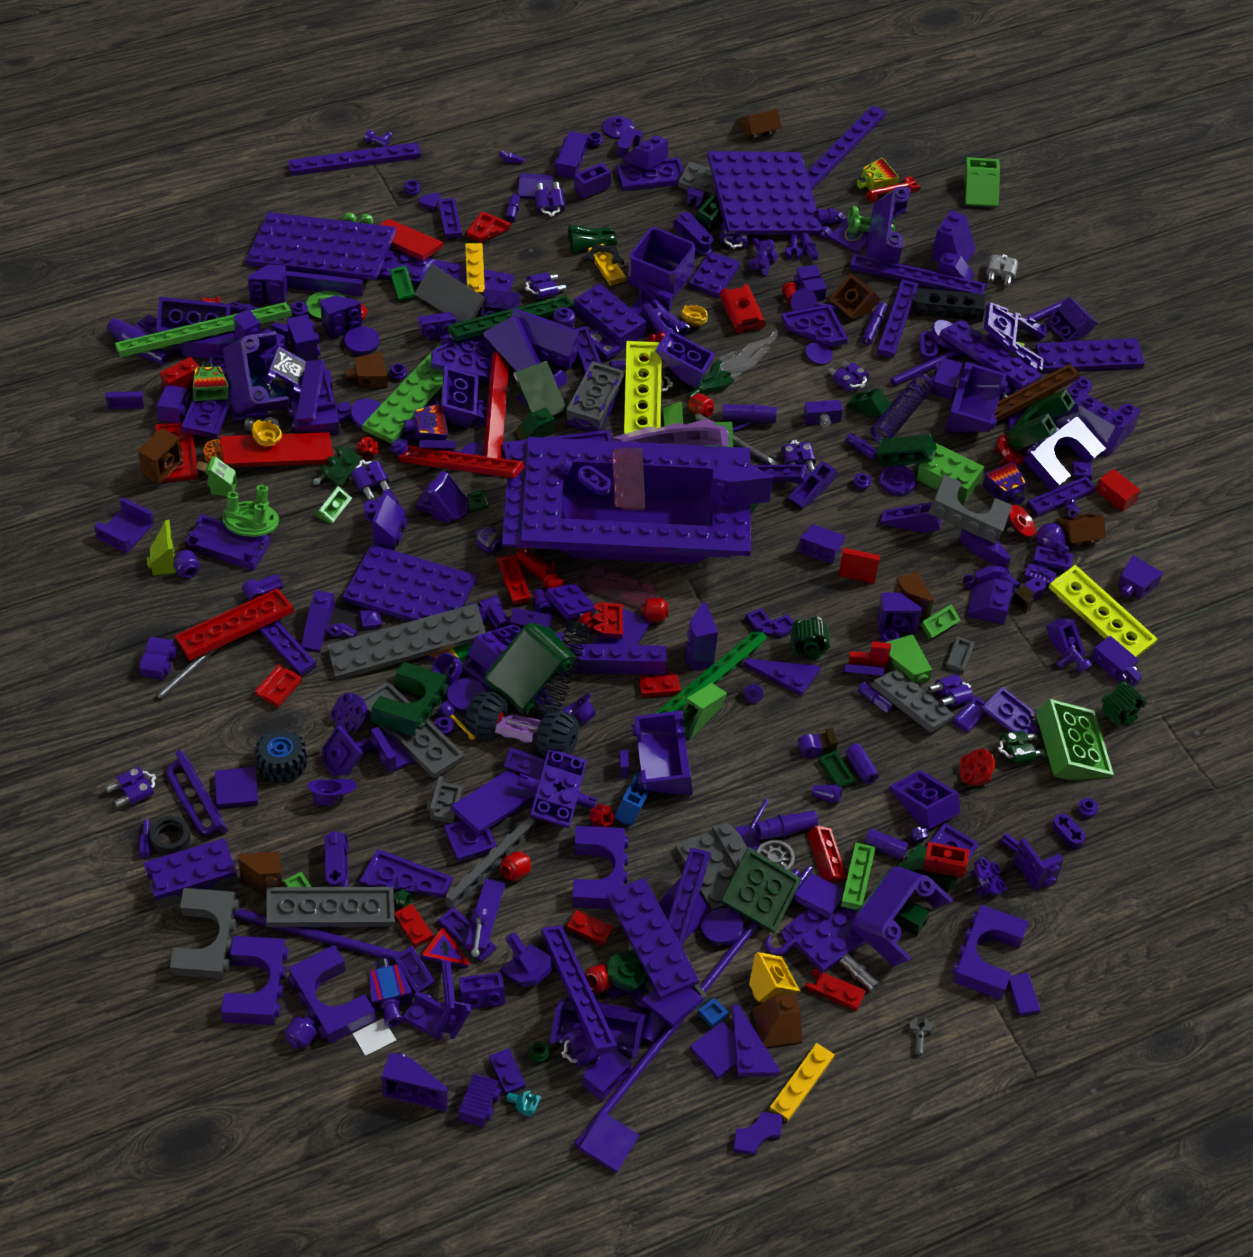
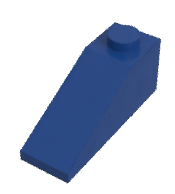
M639 771L636 772L614 816L622 824L631 827L650 792L643 790V786H639L638 774H641Z

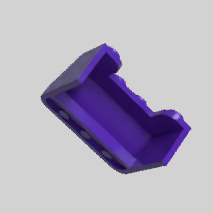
M1080 376V379L1067 389L1075 404L1069 412L1052 418V421L1056 427L1061 429V425L1066 420L1070 419L1072 421L1078 417L1106 448L1100 455L1109 456L1135 429L1141 410L1131 404H1124L1115 411L1089 396L1088 393L1092 389V383L1085 377Z

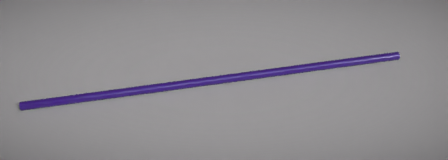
M792 870L793 874L797 876L800 875V872L798 870ZM752 921L739 940L732 945L703 981L700 987L705 993L758 928V924ZM683 1020L674 1028L669 1025L575 1141L574 1145L578 1149L601 1112L609 1114Z

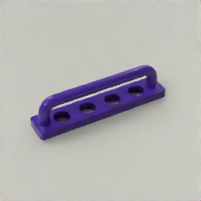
M179 749L175 752L178 759L167 768L166 775L199 834L209 836L218 830L225 834L229 829L188 756ZM180 766L184 768L214 822L207 828L201 823L175 776V770Z

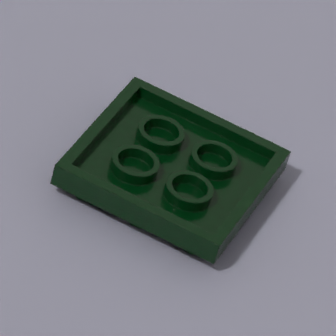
M747 848L720 902L766 930L775 933L802 878L753 849Z

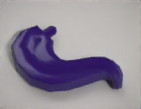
M613 985L608 990V996H611V1001L615 1000V996L620 997L623 994H629L638 1009H648L642 1004L643 994L641 988L635 991H626Z

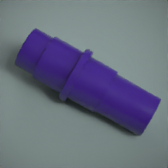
M754 403V405L723 404V420L752 422L753 425L755 423H776L777 407L757 405V403Z
M814 810L797 814H778L774 818L756 822V835L759 840L777 837L786 838L787 835L796 834L818 826V817Z

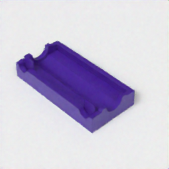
M202 514L196 520L194 531L189 532L185 539V547L188 550L255 571L271 544L270 536L268 535L257 537L238 535L228 530L221 520Z

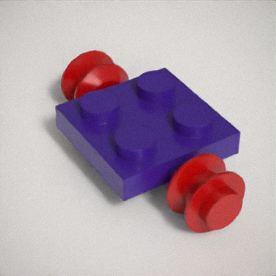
M558 574L547 575L544 578L543 587L548 588L545 596L566 620L579 618L578 622L587 625L591 629L590 632L594 631L593 627L597 625L598 621L592 618L596 609L593 608L594 604L576 584L563 586L564 581L558 579Z

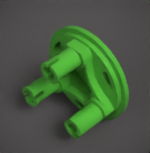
M258 485L256 487L257 492L254 502L244 501L238 503V493L228 492L227 507L222 515V522L228 530L242 536L257 537L269 534L277 528L279 517L269 507L267 486L265 489V485Z

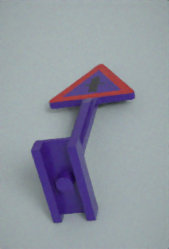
M441 928L423 952L421 958L440 962L442 967L446 1006L433 1028L434 1035L438 1036L440 1032L450 1034V1039H455L471 1012L470 1004L455 1002L451 965L468 968L470 963L447 931Z

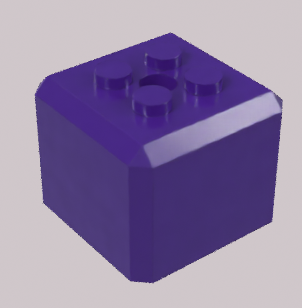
M657 227L650 228L630 253L629 284L639 288L640 284L645 282L673 294L674 299L693 274L694 243Z

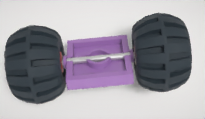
M482 692L475 695L468 706L465 720L466 728L479 740H494L501 734L506 738L520 739L524 743H532L536 739V747L545 757L548 749H555L571 755L577 744L579 724L567 712H549L542 720L515 713L508 716L509 710L506 700L494 692Z

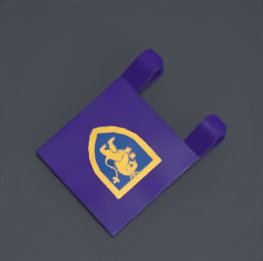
M836 211L835 223H840L839 227L833 233L829 227L823 226L820 237L831 239L859 254L868 243L869 232L849 233L848 218L841 211Z

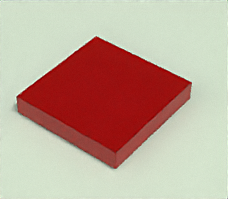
M843 548L838 576L875 584L880 555Z

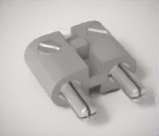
M1005 254L1002 256L991 255L986 274L989 276L988 282L991 279L992 283L994 278L998 279V276H1001L1002 280H1005V286H1009L1011 281L1015 279L1018 261L1007 257Z

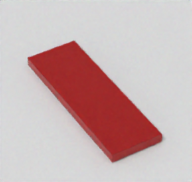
M329 432L282 434L280 441L276 445L267 447L258 444L253 435L220 436L223 462L230 468L330 464L328 457L334 456Z
M276 588L173 637L187 659L191 661L295 611L282 592Z

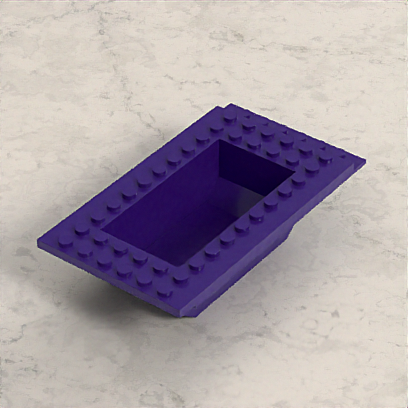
M528 437V442L510 441L508 459L523 461L525 467L516 478L507 477L502 547L559 549L574 558L694 564L708 557L731 558V555L750 556L751 504L727 507L710 502L712 479L718 461L750 469V448ZM568 457L569 460L573 461L568 475H560V470H558L561 459L565 460ZM583 466H592L608 477L611 481L609 493L598 495L578 480L579 469Z

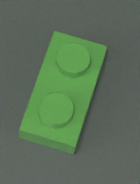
M951 604L920 622V625L928 639H931L961 620Z

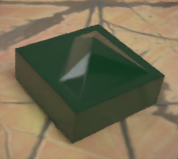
M485 490L467 494L471 513L489 508Z

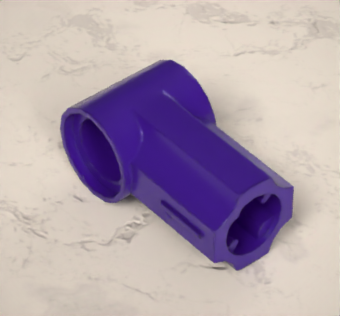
M278 574L259 581L251 579L242 585V591L249 601L276 588L279 590L283 589V584Z
M496 595L477 603L479 607L486 610V618L494 630L511 624L502 610L501 602Z

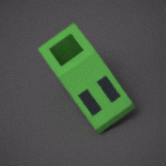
M212 456L210 464L207 463L206 474L208 475L207 486L210 487L212 495L227 496L228 492H235L237 485L236 472L217 457Z

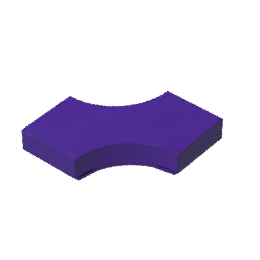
M761 1112L759 1119L752 1126L743 1129L736 1128L733 1152L756 1155L758 1147L763 1142L770 1139H780L783 1115Z

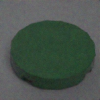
M630 953L615 954L608 961L606 968L610 982L616 987L626 991H635L642 988L646 983L648 976L636 955Z

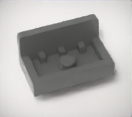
M443 776L438 777L437 783L434 782L432 787L433 799H429L427 811H430L431 820L447 823L455 822L456 814L451 810V806L461 800L463 786L444 783Z

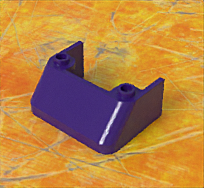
M276 331L247 335L224 349L232 408L238 415L288 409L287 396L269 399L268 392L264 387H252L246 355L256 352L261 346L277 344Z
M901 867L891 868L885 873L852 919L853 929L893 967L911 959L896 944L901 937V928L893 919L913 891L926 900L934 909L949 904L953 900L928 876Z
M562 997L555 1009L550 1043H555L557 1039V1042L564 1044L566 1041L565 1033L581 1026V1022L569 997ZM597 1002L617 1044V1048L621 1050V1054L637 1058L646 1012Z

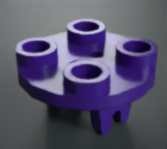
M354 693L342 694L330 712V716L336 726H342L346 732L351 733L358 731L369 718L364 699Z
M983 857L974 862V870L970 872L971 877L975 876L981 883V886L976 889V893H981L982 896L989 893L998 896L1007 889L999 874L1001 869L997 863H991Z

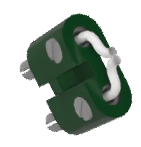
M1020 731L1005 733L1000 736V747L998 750L1000 753L1005 754L1011 764L1034 761L1037 756L1045 755L1044 749L1035 750L1032 744H1028V741L1037 739L1035 733L1026 734V732Z

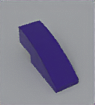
M821 461L813 472L809 471L805 481L800 482L788 499L803 509L822 494L838 476L837 470Z

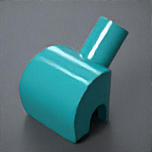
M530 1091L523 1092L520 1095L508 1093L507 1102L516 1103V1108L520 1113L532 1116L541 1096L537 1094L532 1095Z

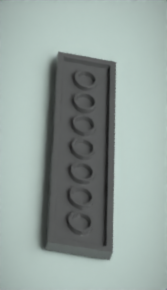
M476 603L328 644L327 646L336 680L472 643L476 636L484 634L486 631Z

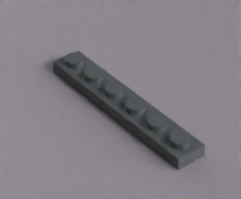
M530 816L525 821H521L511 834H507L503 838L502 843L497 848H492L488 856L475 865L473 871L465 874L456 887L450 888L446 894V907L451 909L460 905L485 881V878L487 879L501 865L504 857L515 852L535 832L536 821Z

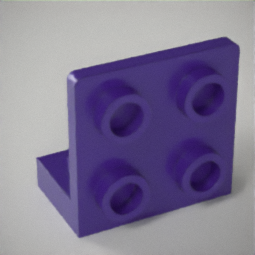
M811 524L807 533H803L800 538L798 552L833 564L845 540V535Z

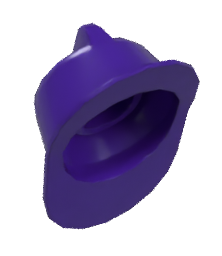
M589 693L581 696L574 703L561 710L571 714L577 720L579 726L584 725L596 715L593 706L589 702L591 697Z
M351 779L313 780L308 783L307 787L313 792V803L315 805L333 806L342 800L344 794L354 791L357 784Z

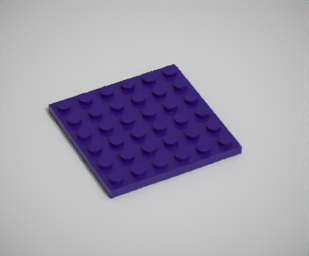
M708 151L707 159L727 235H803L804 233L820 235L822 233V226L819 223L816 204L801 152Z

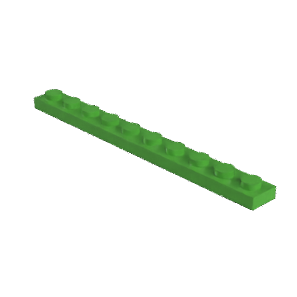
M286 302L251 310L260 324H267L274 320H284L292 316L291 309ZM237 314L116 342L115 347L120 357H129L133 354L146 353L153 349H163L174 344H183L191 340H200L203 337L235 331L234 316Z

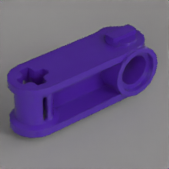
M682 212L678 215V218L673 220L676 232L684 239L693 242L695 251L698 254L707 256L709 251H712L713 237L691 213Z
M333 831L324 836L326 880L330 887H348L349 845L347 834Z

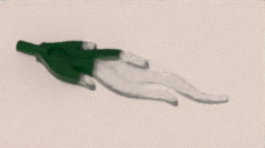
M775 330L766 339L748 344L736 357L735 351L722 356L715 363L711 373L710 368L707 370L698 387L687 395V399L689 400L698 393L707 394L725 389L734 381L742 377L741 372L752 368L765 353L770 351V347L767 345L776 339L778 331ZM758 350L751 358H749L753 352Z

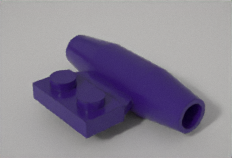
M149 314L138 321L136 327L113 318L108 323L107 329L119 341L158 333L156 332L157 318ZM164 348L153 349L146 353H137L160 365L166 364L170 358V353Z

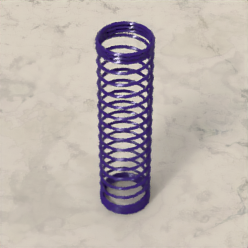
M921 373L917 374L872 426L871 435L876 441L881 443L882 439H884L877 433L876 427H878L883 435L889 438L894 437L918 406L932 392L934 383L929 376ZM916 378H923L929 382L931 390H929V387L924 382L916 380ZM916 381L923 383L928 388V391L917 384ZM880 428L884 429L888 435L884 434Z

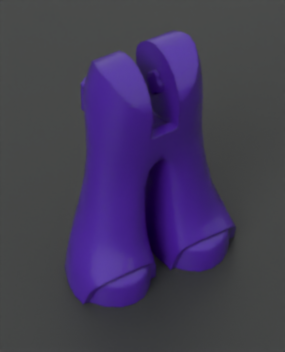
M655 299L650 304L646 303L641 306L645 318L651 322L656 333L660 331L667 333L668 330H671L682 337L687 334L689 330L688 324L674 318L658 300Z

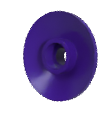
M623 116L609 117L602 124L603 132L614 139H620L628 127L634 128L633 122Z

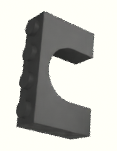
M944 475L928 513L996 544L1004 530L1012 505L995 498L987 513L978 514L971 512L958 501L957 493L961 482Z
M184 888L180 906L182 915L212 919L219 925L220 929L216 940L205 948L188 949L173 947L170 963L172 975L224 979L225 972L229 971L230 960L227 959L228 952H231L233 939H230L231 932H235L236 928L234 912L239 910V900H236L234 892Z

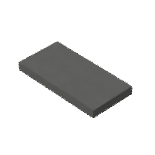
M433 264L430 265L415 295L443 313L452 312L453 317L458 322L474 319L486 299Z

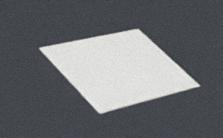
M384 1018L353 1033L365 1056L396 1041L390 1028L385 1026Z

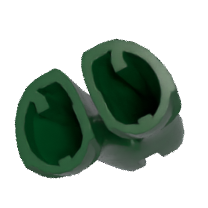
M572 224L568 226V240L570 241V250L573 254H578L582 250L597 244L617 245L615 230L612 228H588Z

